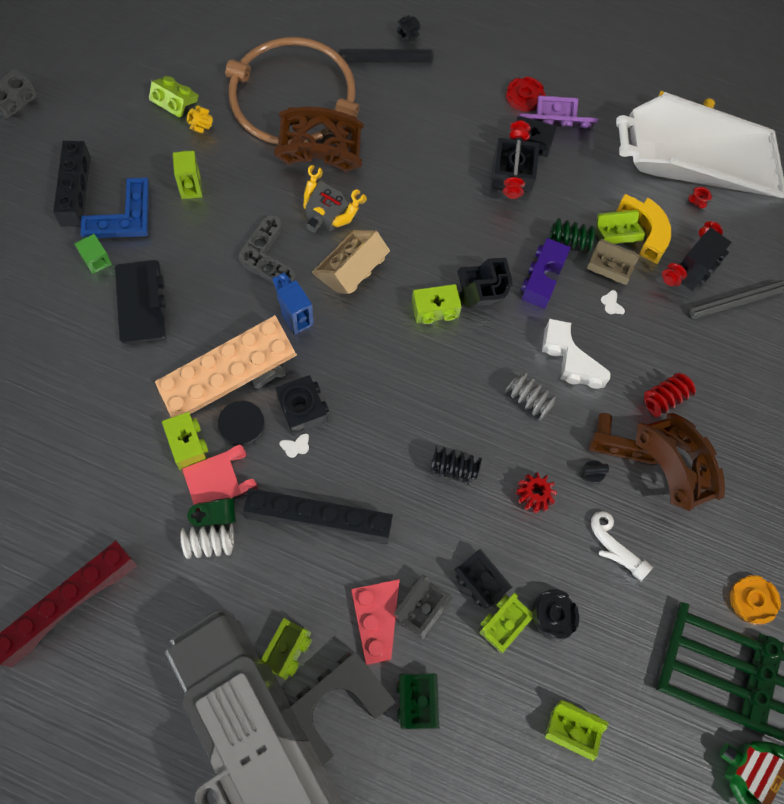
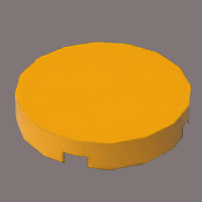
M748 575L737 580L730 592V603L735 614L744 622L752 625H763L774 620L781 607L780 594L776 587L770 581L767 582L758 575Z

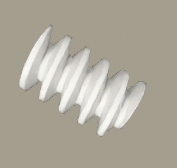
M211 525L209 533H206L204 526H201L197 534L194 527L190 528L189 534H186L184 527L181 528V547L185 557L190 559L194 552L196 558H200L203 551L206 557H211L213 550L218 557L221 556L223 549L225 554L230 556L234 547L233 525H230L229 531H226L224 525H221L219 532H216L214 525Z

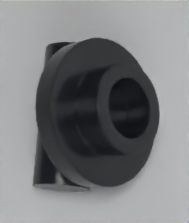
M591 460L583 466L582 473L588 482L599 483L605 478L606 473H609L608 464Z

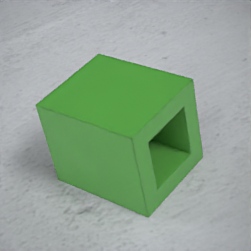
M95 234L84 237L75 243L80 256L92 274L112 264Z

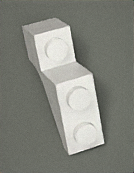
M549 319L544 332L542 352L548 353L551 356H563L560 380H565L570 384H585L595 389L604 388L610 380L609 370L574 344L571 337V323Z

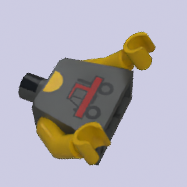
M311 165L308 168V174L311 176V179L307 181L303 201L306 217L309 220L306 223V228L316 233L320 226L327 231H332L336 227L349 224L359 209L358 205L366 202V195L363 194L358 200L357 197L360 194L358 189L352 192V198L321 180L317 183L316 181L322 177L323 171L319 168L318 173L313 175L314 165Z

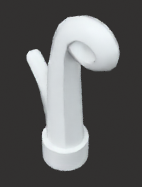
M607 511L596 512L591 519L592 530L599 541L609 550H601L598 554L625 566L641 582L653 569V566L646 560L643 561L606 532L614 525V519ZM599 519H605L607 524L600 525Z

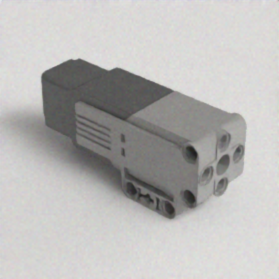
M223 609L217 610L170 640L172 647L164 653L185 694L183 697L184 709L217 774L216 777L203 784L197 790L195 795L196 804H210L207 794L211 788L214 789L213 798L215 804H344L311 743L308 741L272 669L268 664L261 662L240 621L236 620L232 613Z

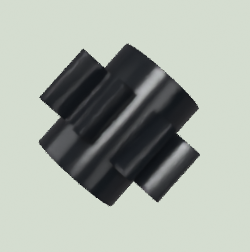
M408 15L398 21L400 26L397 27V33L401 39L415 40L420 35L418 32L420 30V23L417 18Z

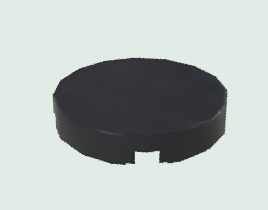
M235 401L228 404L220 412L218 418V429L221 436L229 444L235 446H248L252 444L253 441L260 438L265 428L264 416L260 408L248 401Z
M549 589L539 594L533 602L532 608L533 622L538 631L551 640L567 639L577 630L580 617L576 603L572 602L566 592L559 589Z

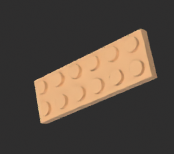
M275 315L155 381V384L171 418L186 412L192 414L297 356Z

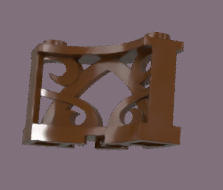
M290 107L279 112V117L281 118L278 147L274 149V155L287 165L297 162H312V158L323 159V163L337 167L345 173L362 167V159L359 158L361 129L364 128V123L355 116L322 107ZM323 124L335 137L328 138L321 144L317 143L315 138L307 132L313 127ZM290 125L295 132H289ZM351 133V140L345 139Z
M675 413L667 414L666 419L654 423H639L637 426L636 445L649 452L662 467L669 484L670 503L672 505L691 511L695 506L713 499L721 500L725 497L723 469L719 468L715 458L717 453L708 438H703L695 429L696 426ZM677 446L685 450L693 462L692 470L685 465L677 451Z

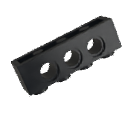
M84 141L62 142L53 213L61 227H81V216H84L91 158Z

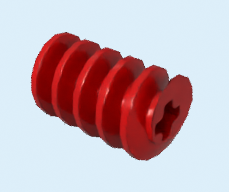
M676 373L659 385L654 386L651 390H647L643 397L644 403L649 413L655 418H659L661 413L665 414L668 412V408L674 409L676 405H680L683 401H687L690 396H694L696 389L693 381L683 373Z

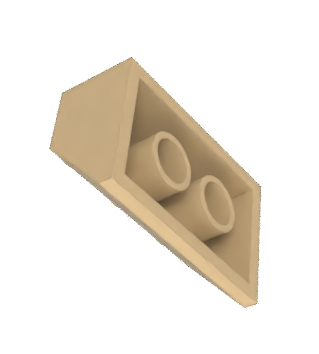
M353 230L312 273L335 292L350 294L357 289V285L363 279L370 276L371 271L376 265L385 260V256L390 250L377 231Z

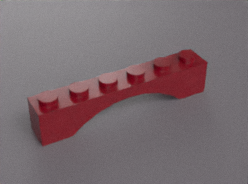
M114 541L1 631L0 665L12 668L33 651L42 638L67 614L99 591L118 582L134 569L137 564L117 541Z

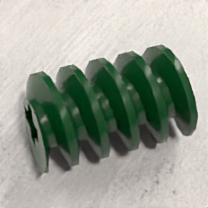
M558 218L552 224L549 239H555L559 243L563 241L564 245H568L570 242L572 243V249H575L579 244L580 251H583L588 246L590 253L594 243L595 228L591 225L587 230L586 224H582L578 229L577 222H574L570 227L569 220H566L562 225L561 219Z

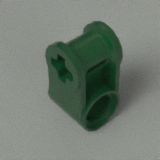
M234 498L197 503L189 508L187 512L188 521L194 526L235 523ZM197 508H200L201 512L206 513V516L202 517V521H198L197 517H193V513L197 511Z

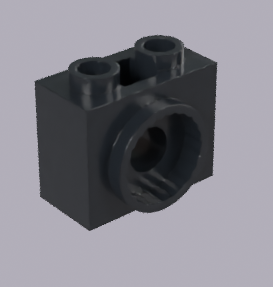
M310 375L275 387L277 398L293 436L327 423V415L330 414L325 401L321 402L319 397L321 394L320 387L317 381H312ZM298 403L305 405L302 409L294 408Z

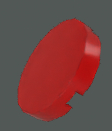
M518 77L512 80L506 91V99L513 108L524 112L537 110L538 96H545L542 83L532 77L521 79Z

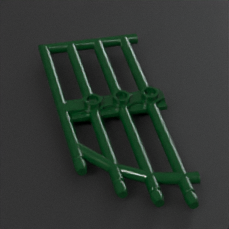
M680 602L657 691L784 742V731L767 724L770 709L784 714V704L772 699L775 684L784 688V677L778 675L781 660L784 661V642L761 633L758 636V640L688 613L690 605ZM685 622L754 649L755 653L752 664L683 637L682 633ZM679 646L750 674L747 688L676 661ZM672 671H677L744 698L741 713L669 685Z

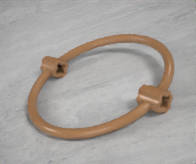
M302 37L278 38L255 47L240 62L233 59L228 61L225 74L226 77L231 78L229 82L230 106L238 122L249 133L263 141L278 145V136L259 130L245 118L238 105L236 90L238 81L242 83L248 81L251 71L248 64L254 58L265 51L281 46L297 45L310 47L332 58L343 71L348 89L347 99H338L335 110L357 118L359 104L354 103L356 90L351 69L335 50L323 43ZM326 127L311 135L316 141H319L332 134V132Z

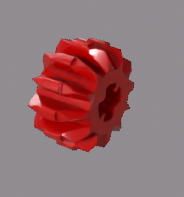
M538 472L533 477L527 474L524 477L525 480H520L518 483L520 488L516 490V494L521 496L518 503L522 504L525 502L526 506L524 509L528 511L530 507H533L534 513H538L539 509L544 512L547 511L548 505L552 506L555 503L553 497L557 495V491L552 489L555 482L548 483V475L540 478Z

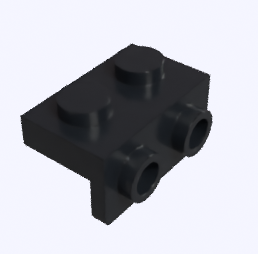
M481 549L454 569L459 583L464 587L467 586L473 593L471 596L476 604L480 607L484 606L485 609L493 605L513 588Z

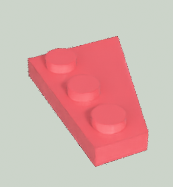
M400 579L351 589L366 665L391 660L396 618L394 612L397 607Z

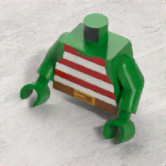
M753 741L750 744H741L737 750L729 743H726L721 748L719 756L730 763L725 772V777L730 781L729 786L737 803L772 804L784 780V746L773 742Z

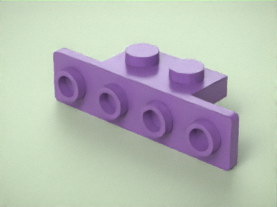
M538 96L536 114H519V116L552 125L553 123H561L562 127H572L573 124H580L581 128H592V125L597 124L599 118L577 117L578 98Z

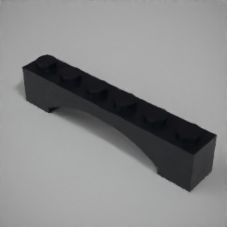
M248 488L243 509L246 519L266 523L282 522L313 526L362 538L364 541L388 545L393 514L252 488Z

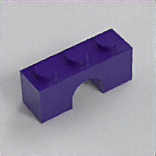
M548 238L544 246L539 245L535 254L538 260L537 262L532 261L528 271L531 277L530 279L525 278L521 287V291L524 292L521 300L546 309L557 281L548 278L545 272H553L559 275L571 247Z

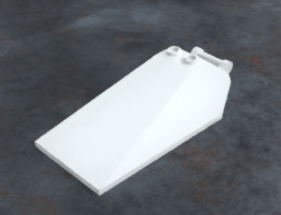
M666 92L634 108L629 116L621 115L616 118V126L619 128L621 144L619 154L622 157L632 156L634 164L640 172L663 178L784 198V176L776 134L773 129ZM627 127L630 128L632 145L629 144Z

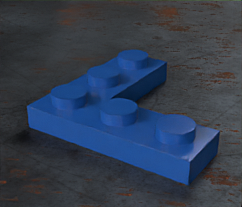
M126 178L125 214L81 216L80 234L82 238L89 237L92 234H95L97 238L148 236V178Z

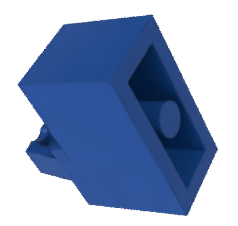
M285 273L272 278L281 308V315L294 335L313 326L312 303L297 280L292 282Z

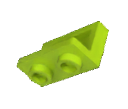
M164 76L163 78L151 81L149 100L172 114L182 117L185 106L196 103L199 94L193 92L190 87L179 84L174 78Z
M638 210L600 213L597 216L595 233L599 239L613 244L634 243L635 241H644L645 236L644 231L638 224Z
M515 592L511 597L505 595L496 605L499 608L494 616L489 613L480 623L483 628L479 634L501 654L533 619L532 612L517 599L518 595Z
M283 618L261 662L268 664L274 674L287 680L289 676L292 677L299 666L297 660L301 652L305 653L312 641L310 638L311 632Z
M560 700L551 712L545 738L594 761L598 756L602 734L608 728V722L596 714L576 707L571 702Z

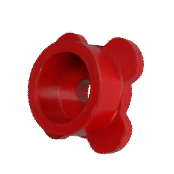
M695 187L694 193L689 195L688 201L704 209L707 206V202L712 199V195L705 187Z

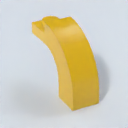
M625 194L616 212L638 210V224L643 228L646 236L645 244L639 255L657 264L670 243L671 225L662 208L653 200L647 198L642 203L636 198Z

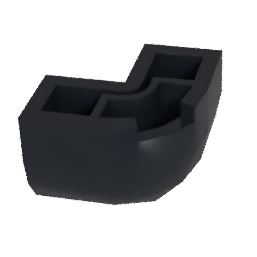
M489 258L480 266L461 267L457 270L462 288L459 297L461 302L469 308L499 303L509 294L510 287L513 286L507 258Z

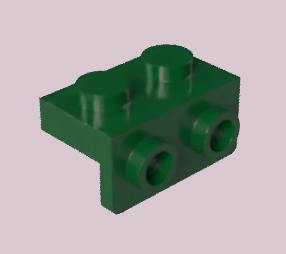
M435 673L399 674L397 693L400 696V707L397 711V719L400 723V728L409 730L439 729L438 675Z

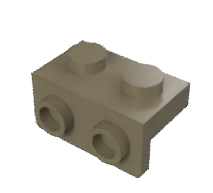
M600 239L587 269L613 279L615 282L627 285L639 254Z

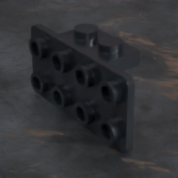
M150 260L116 265L119 339L121 343L129 344L164 339L166 337L164 308H167L165 295L162 294V289H165V281L163 275H161L159 261Z

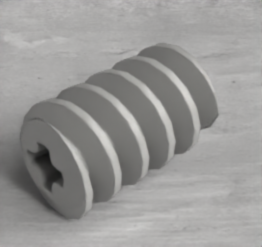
M525 372L522 375H518L510 383L505 393L513 390L511 398L520 396L518 403L527 402L525 405L526 410L534 407L532 415L536 416L541 413L539 421H541L554 406L556 396L554 395L548 399L549 390L541 393L542 385L539 384L533 387L535 379L532 378L526 381L528 373Z

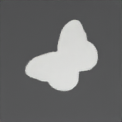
M615 290L602 296L601 302L606 305L605 311L607 313H625L624 308L616 303L617 293Z
M302 434L295 442L283 440L279 445L285 450L287 456L294 458L298 453L306 454L308 452L309 435Z

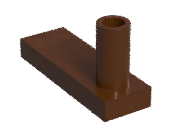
M608 413L598 415L597 432L594 433L589 442L588 451L657 465V460L645 449L637 446L636 440L611 435L612 415Z

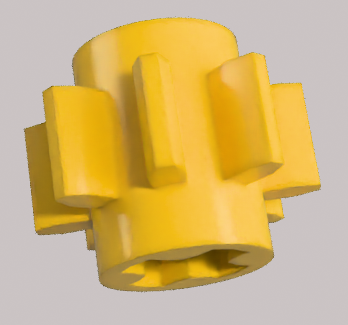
M196 106V110L190 109L187 115V123L191 125L190 129L199 133H203L204 129L209 130L213 121L212 116L209 115L210 110L200 106Z

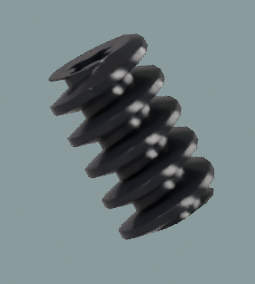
M436 445L430 471L434 475L437 469H439L440 477H443L448 472L450 480L457 474L458 482L467 477V485H470L473 480L477 479L482 458L479 457L474 463L473 455H470L465 460L463 452L456 457L455 450L452 449L447 455L446 447L437 452Z

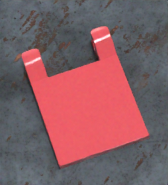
M237 445L227 452L182 468L194 505L212 502V500L236 498L247 494L248 488L258 490L254 479L246 480L239 485L231 461L246 457V452L242 445Z

